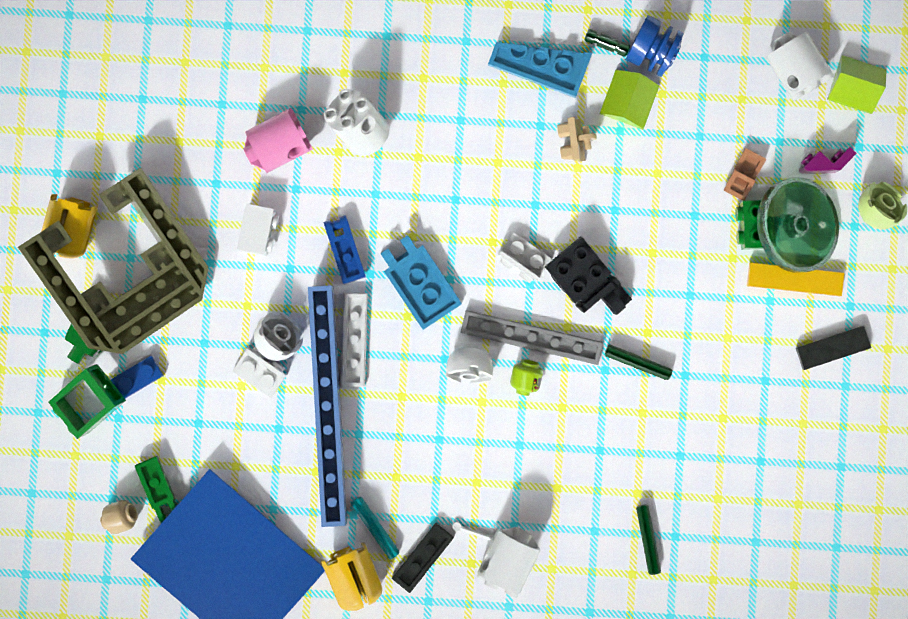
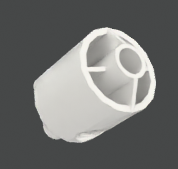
M791 32L782 35L774 41L773 51L766 57L793 102L805 95L804 90L808 94L817 89L821 82L824 84L835 77L808 32L799 36L793 35Z
M348 88L341 90L324 112V118L327 120L329 127L355 155H371L377 152L388 139L389 126L387 121L363 92L351 91Z
M518 527L504 530L498 529L477 571L476 577L485 581L484 584L494 590L500 587L505 590L504 593L517 598L541 551L532 534Z

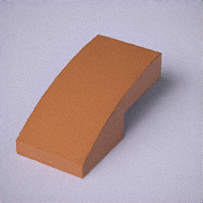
M745 148L723 191L745 201L767 159Z

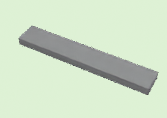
M468 310L465 311L460 332L594 365H599L604 343Z

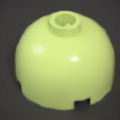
M882 181L879 184L873 182L859 198L858 210L860 216L866 224L875 229L884 230L892 228L906 217L907 204H902L900 198L903 196L892 185Z

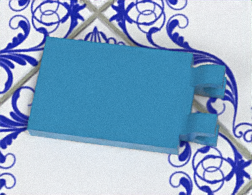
M407 235L400 240L407 252L396 259L389 249L380 254L389 266L384 273L422 330L462 305V303L425 247L422 245L417 249Z

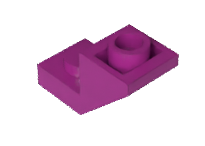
M851 147L844 151L839 149L831 157L833 162L821 151L814 155L809 153L802 160L801 164L804 166L799 172L801 174L837 173L857 153Z

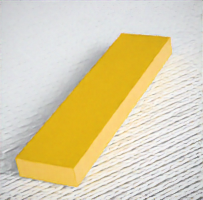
M749 263L747 287L842 296L844 273Z

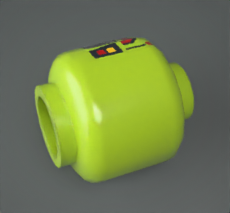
M521 359L520 362L513 366L510 384L516 389L517 394L529 396L530 393L537 392L540 389L543 370L539 367L538 362Z

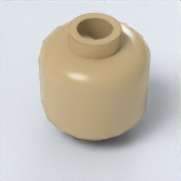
M119 500L103 508L100 522L102 527L111 534H119L135 526L138 513L132 503L126 500Z

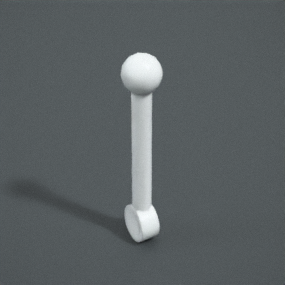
M454 522L452 525V529L456 532L461 530L491 542L495 536L464 527L459 522Z

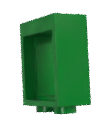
M95 364L85 368L48 403L52 407L53 412L65 423L68 431L76 439H79L94 430L125 403L126 399L100 366ZM84 381L105 406L103 410L86 424L65 399Z

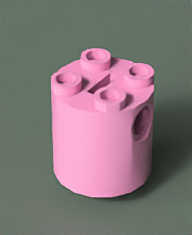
M292 108L245 131L247 137L243 150L251 165L265 170L266 173L313 150Z

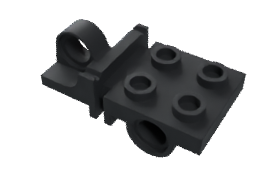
M581 236L545 266L555 283L583 313L601 299L614 315H618L626 308L625 305L632 300L622 287L620 281L610 275V270Z

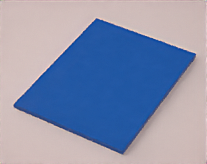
M211 469L204 474L130 558L132 562L199 619H284L325 572L323 566Z

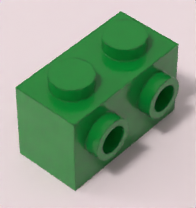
M750 200L740 202L739 207L735 209L736 221L740 223V230H737L736 240L737 244L741 245V250L773 248L772 201Z

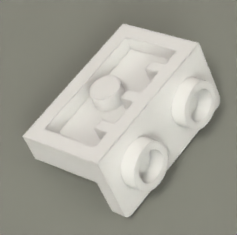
M516 233L511 235L498 254V257L501 258L499 262L510 270L514 267L520 271L519 276L528 283L532 280L537 282L545 271V266L552 261V258Z
M256 347L252 350L246 348L244 350L245 353L232 372L269 398H272L287 377V374L283 372L285 368L274 360L272 363L268 362Z

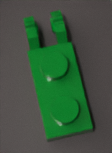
M155 456L134 465L149 503L152 509L155 510L160 523H162L167 516L161 505L168 503L172 512L177 503L159 457Z

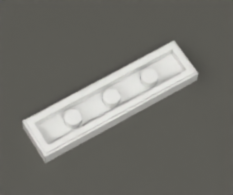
M344 292L341 387L365 388L368 293Z

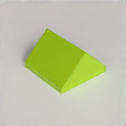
M841 55L827 100L873 114L886 88L887 69Z
M615 70L599 114L644 130L659 85L641 73Z

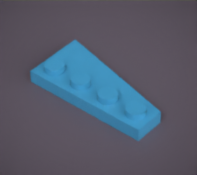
M496 42L488 66L576 98L592 53Z

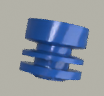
M647 15L625 60L640 66L647 58L650 60L647 71L651 72L657 63L660 66L656 75L662 77L665 71L672 66L678 55L684 32L678 30L672 39L670 38L673 30L672 26H669L664 34L659 32L662 21Z

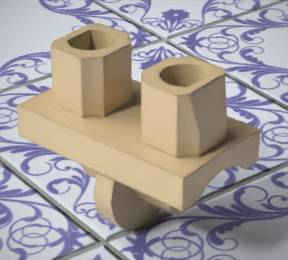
M575 117L567 118L568 122L557 125L559 137H570L571 145L560 147L561 159L577 162L586 161L584 147L585 150H591V141L597 139V134H590L589 126H582L581 128L580 119Z

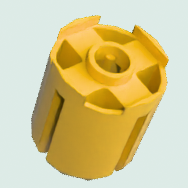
M51 194L41 232L59 221L72 241L55 253H58L59 257L69 259L81 257L86 252L98 206L90 208V202L74 197L65 198V200L57 199L58 194Z
M361 542V548L352 550L348 546L330 554L331 560L327 562L321 560L338 605L346 611L360 610L364 608L363 601L371 605L382 595L383 587L365 542Z

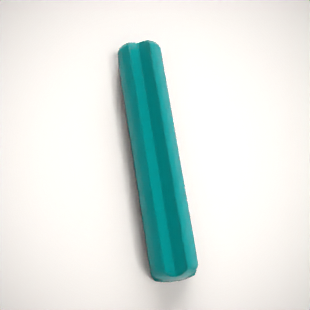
M360 496L353 500L351 506L388 559L391 560L399 555L398 548L364 499Z

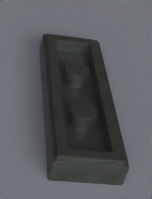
M860 326L795 349L802 370H807L871 349L872 347L865 327Z
M436 522L391 579L408 593H411L451 543L454 536Z

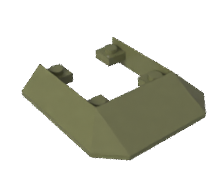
M141 167L99 194V197L112 215L131 203L158 242L140 254L152 275L115 300H113L101 281L82 293L78 291L53 255V253L72 241L59 221L17 247L86 346L90 349L124 354L203 300L208 265Z

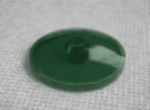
M793 177L775 183L766 191L758 208L757 230L764 251L777 266L789 272L803 273L822 267L831 258L838 242L839 220L832 199L819 184L807 178Z

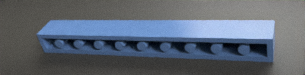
M332 285L308 287L321 527L346 526L347 507L334 287Z

